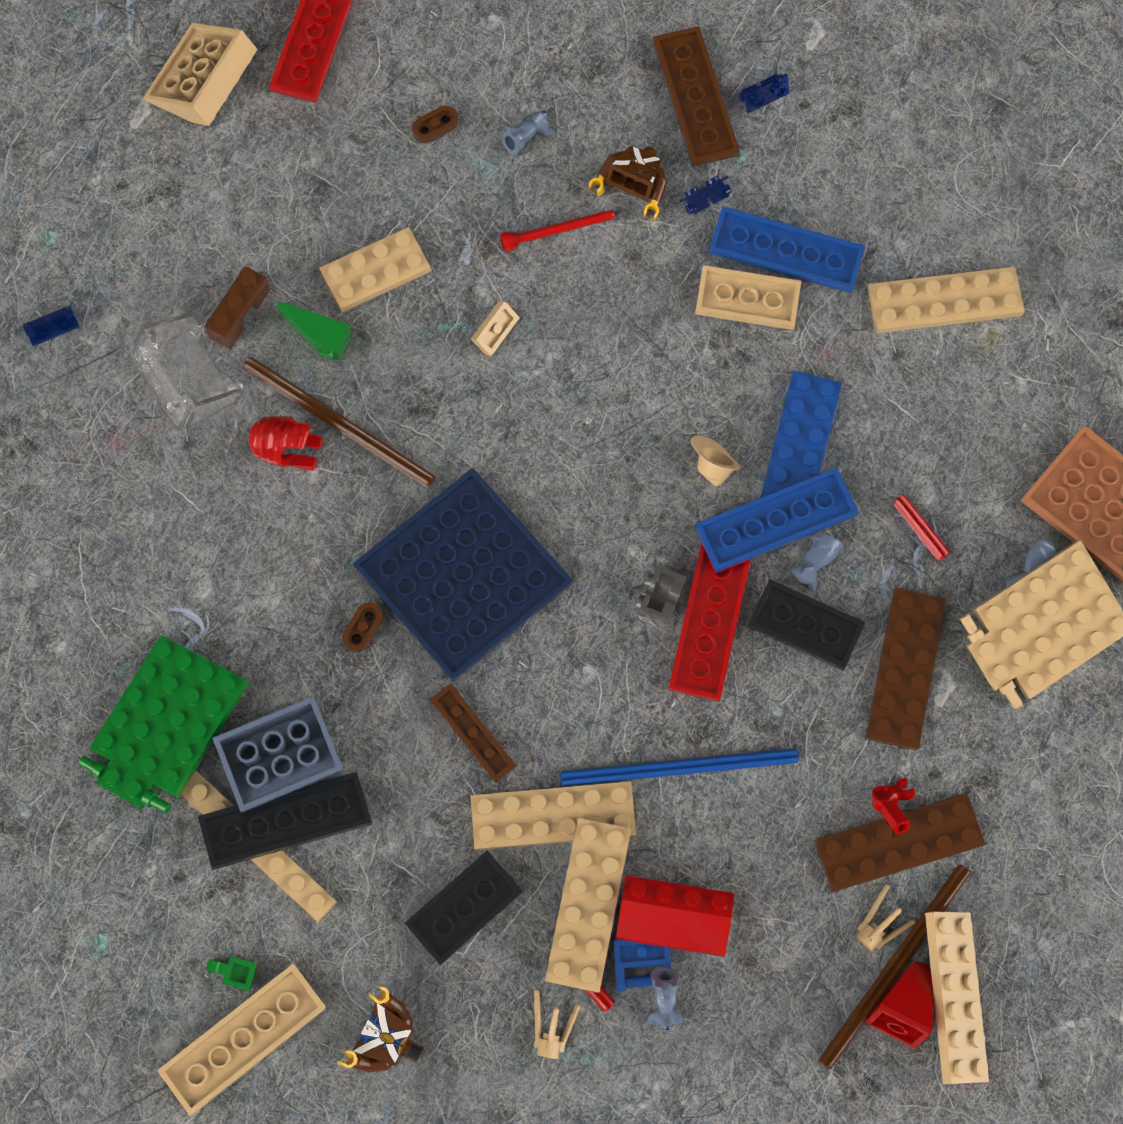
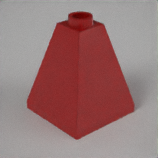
M920 961L913 962L877 1004L865 1023L913 1048H916L929 1037L933 1029V985L930 967Z

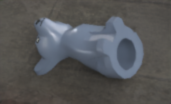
M545 110L533 112L530 116L531 120L523 121L514 127L512 125L507 127V130L502 135V141L509 154L518 155L519 151L525 147V144L536 132L546 136L555 134V130L549 127L550 120Z
M814 533L811 536L813 545L806 553L804 563L793 567L791 571L800 583L809 584L811 591H815L817 587V570L832 562L844 547L834 537Z
M1038 539L1027 554L1024 572L1010 576L1006 579V583H1013L1057 554L1054 546L1046 539Z
M657 967L650 972V977L652 978V987L656 990L655 996L659 1008L649 1014L647 1023L650 1025L656 1023L659 1028L669 1031L676 1023L683 1022L682 1014L673 1010L676 1003L679 977L677 971L672 968Z

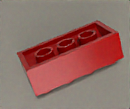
M625 875L616 939L725 957L732 920L734 893Z

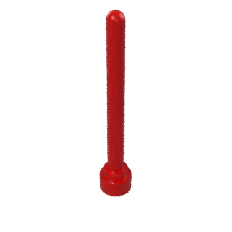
M608 210L519 234L511 233L510 231L500 233L501 245L504 252L513 251L520 243L613 220L615 212Z

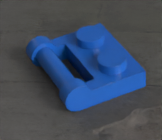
M624 940L613 941L617 992L626 991V988L652 986L650 975L625 977L624 969L651 966L671 968L670 951L667 947Z

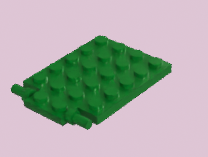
M160 635L89 747L93 752L109 760L108 764L97 763L83 756L79 761V765L92 772V776L98 779L96 781L98 786L139 809L144 808V806L149 808L153 806L167 814L172 805L159 798L158 793L154 792V790L158 787L179 799L214 742L213 738L219 734L248 687L249 682Z

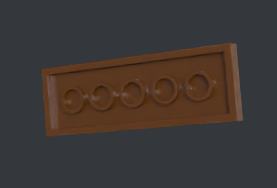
M700 26L654 36L653 44L692 167L739 156L740 150Z
M894 588L866 730V740L914 751L919 750L946 603L945 598Z
M968 794L905 812L904 814L911 825L907 831L898 835L893 832L886 820L882 819L814 840L831 893L985 846L986 844Z

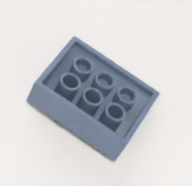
M314 696L213 738L241 813L343 770Z

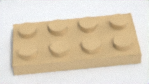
M409 227L319 268L341 313L431 272V267Z
M703 265L695 315L794 330L801 281Z

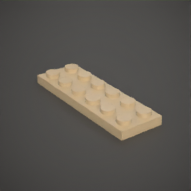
M1015 267L873 283L868 286L876 334L1023 316L1025 313Z
M631 781L470 795L475 850L573 842L578 818L631 828L630 837L636 836Z
M578 818L545 982L596 993L600 992L631 828Z
M925 913L943 1084L989 1082L971 913Z
M293 963L157 1071L189 1116H193L325 1011L327 1007Z

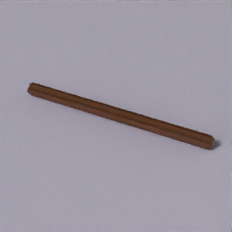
M249 357L244 363L243 367L247 372L421 485L428 488L434 482V474L253 357Z
M958 865L820 1056L819 1062L823 1066L831 1069L871 1012L927 936L925 913L944 912L968 879L971 872L965 866Z

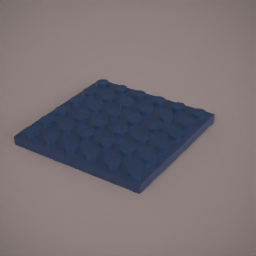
M474 468L470 469L353 563V567L452 682L462 676L573 584V580Z

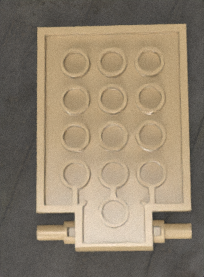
M1081 540L1075 541L973 608L974 614L985 630L984 633L981 628H977L969 613L960 618L970 640L966 646L994 691L999 689L1002 695L1005 694L1014 709L1022 706L1023 703L1015 691L1016 686L1012 679L1015 680L1024 697L1031 699L1123 637V610Z

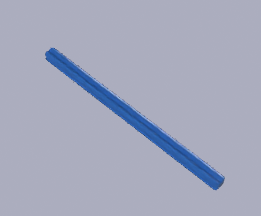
M796 748L567 770L560 773L562 786L795 764L798 762L799 756Z

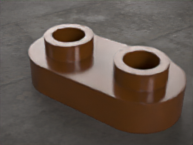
M441 106L418 118L412 126L414 138L420 143H430L451 132L458 124L456 110L450 106ZM447 119L450 122L443 123L442 121ZM422 131H428L429 133H428V134H422L421 132H422Z
M373 602L362 604L351 619L343 634V642L349 651L355 653L362 652L372 641L383 621L382 610L377 604ZM368 614L375 615L372 621H367L365 618ZM355 636L362 638L358 644L353 643L352 639Z

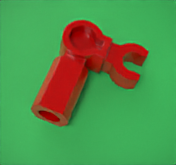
M907 778L899 779L894 786H877L872 791L873 808L881 812L896 835L907 831L911 825L897 804L899 800L906 801L915 797L914 788L904 790V788L908 787Z

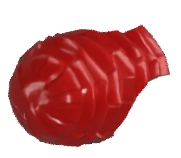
M270 416L262 417L261 420L253 424L249 432L248 442L250 450L255 454V457L262 459L265 463L270 462L272 465H278L279 467L292 466L314 471L317 458L282 453L285 449H304L305 446L320 450L324 437L309 434L310 424L297 423L292 417Z

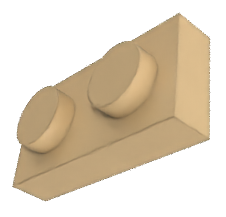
M498 301L471 340L485 355L492 356L520 317L505 301Z

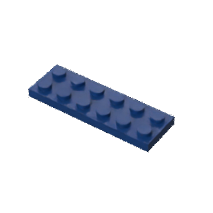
M722 206L709 248V254L852 294L865 246Z
M793 370L760 498L820 474L842 382Z
M834 468L695 524V529L715 573H718L858 516L859 512L838 468Z

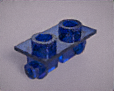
M775 73L773 76L761 81V86L754 84L748 88H743L738 96L741 102L745 101L747 113L788 95V75H778Z
M716 175L705 181L707 186L699 190L695 186L684 192L686 197L679 200V202L686 201L688 204L685 206L689 215L692 213L696 215L698 212L710 207L706 199L707 197L710 198L712 204L729 197L732 189L729 184L725 185L723 182L729 177L726 176L720 179Z
M71 305L64 306L60 310L23 324L24 331L29 337L32 346L80 327Z

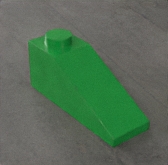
M281 301L278 302L277 307L280 316L321 357L327 360L337 359L341 361L352 335L349 324Z

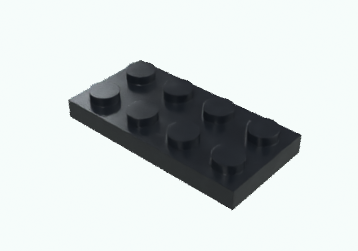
M769 579L748 624V628L844 671L865 622Z
M487 850L404 924L441 966L523 893V890Z

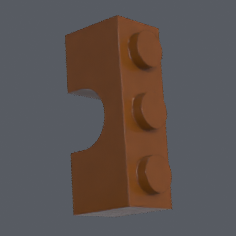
M244 266L204 326L210 339L231 350L244 330L243 320L246 313L251 307L258 309L270 291L267 277Z

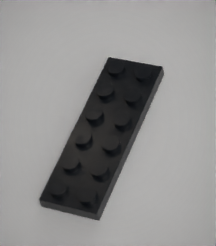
M357 772L304 786L242 813L238 805L198 816L212 870L372 825Z

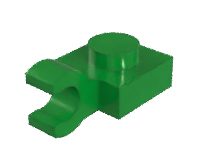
M230 956L228 964L209 959L206 970L224 975L222 982L224 985L250 991L258 964Z

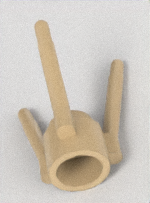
M888 884L884 886L864 921L857 927L859 933L856 935V938L871 952L875 948L880 950L884 944L916 924L915 920H911L883 937L885 935L883 930L902 912L900 908H897L879 926L875 923L869 926L890 888Z
M536 989L534 990V1047L538 1048V1056L558 1059L559 1053H564L565 1044L576 1020L580 1005H575L560 1042V1036L555 1035L559 1015L558 1008H554L549 1034L543 1033L542 1038L539 990Z

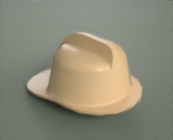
M700 435L693 436L691 439L692 446L699 454L698 471L713 485H722L729 478L732 471L740 469V464L714 440Z

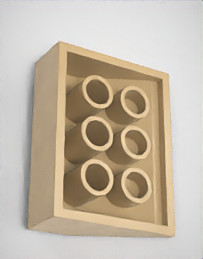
M191 23L143 98L145 101L187 121L209 126L258 49L242 30Z

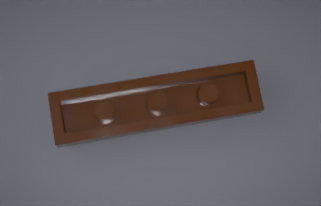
M451 683L430 699L433 706L495 784L517 767Z

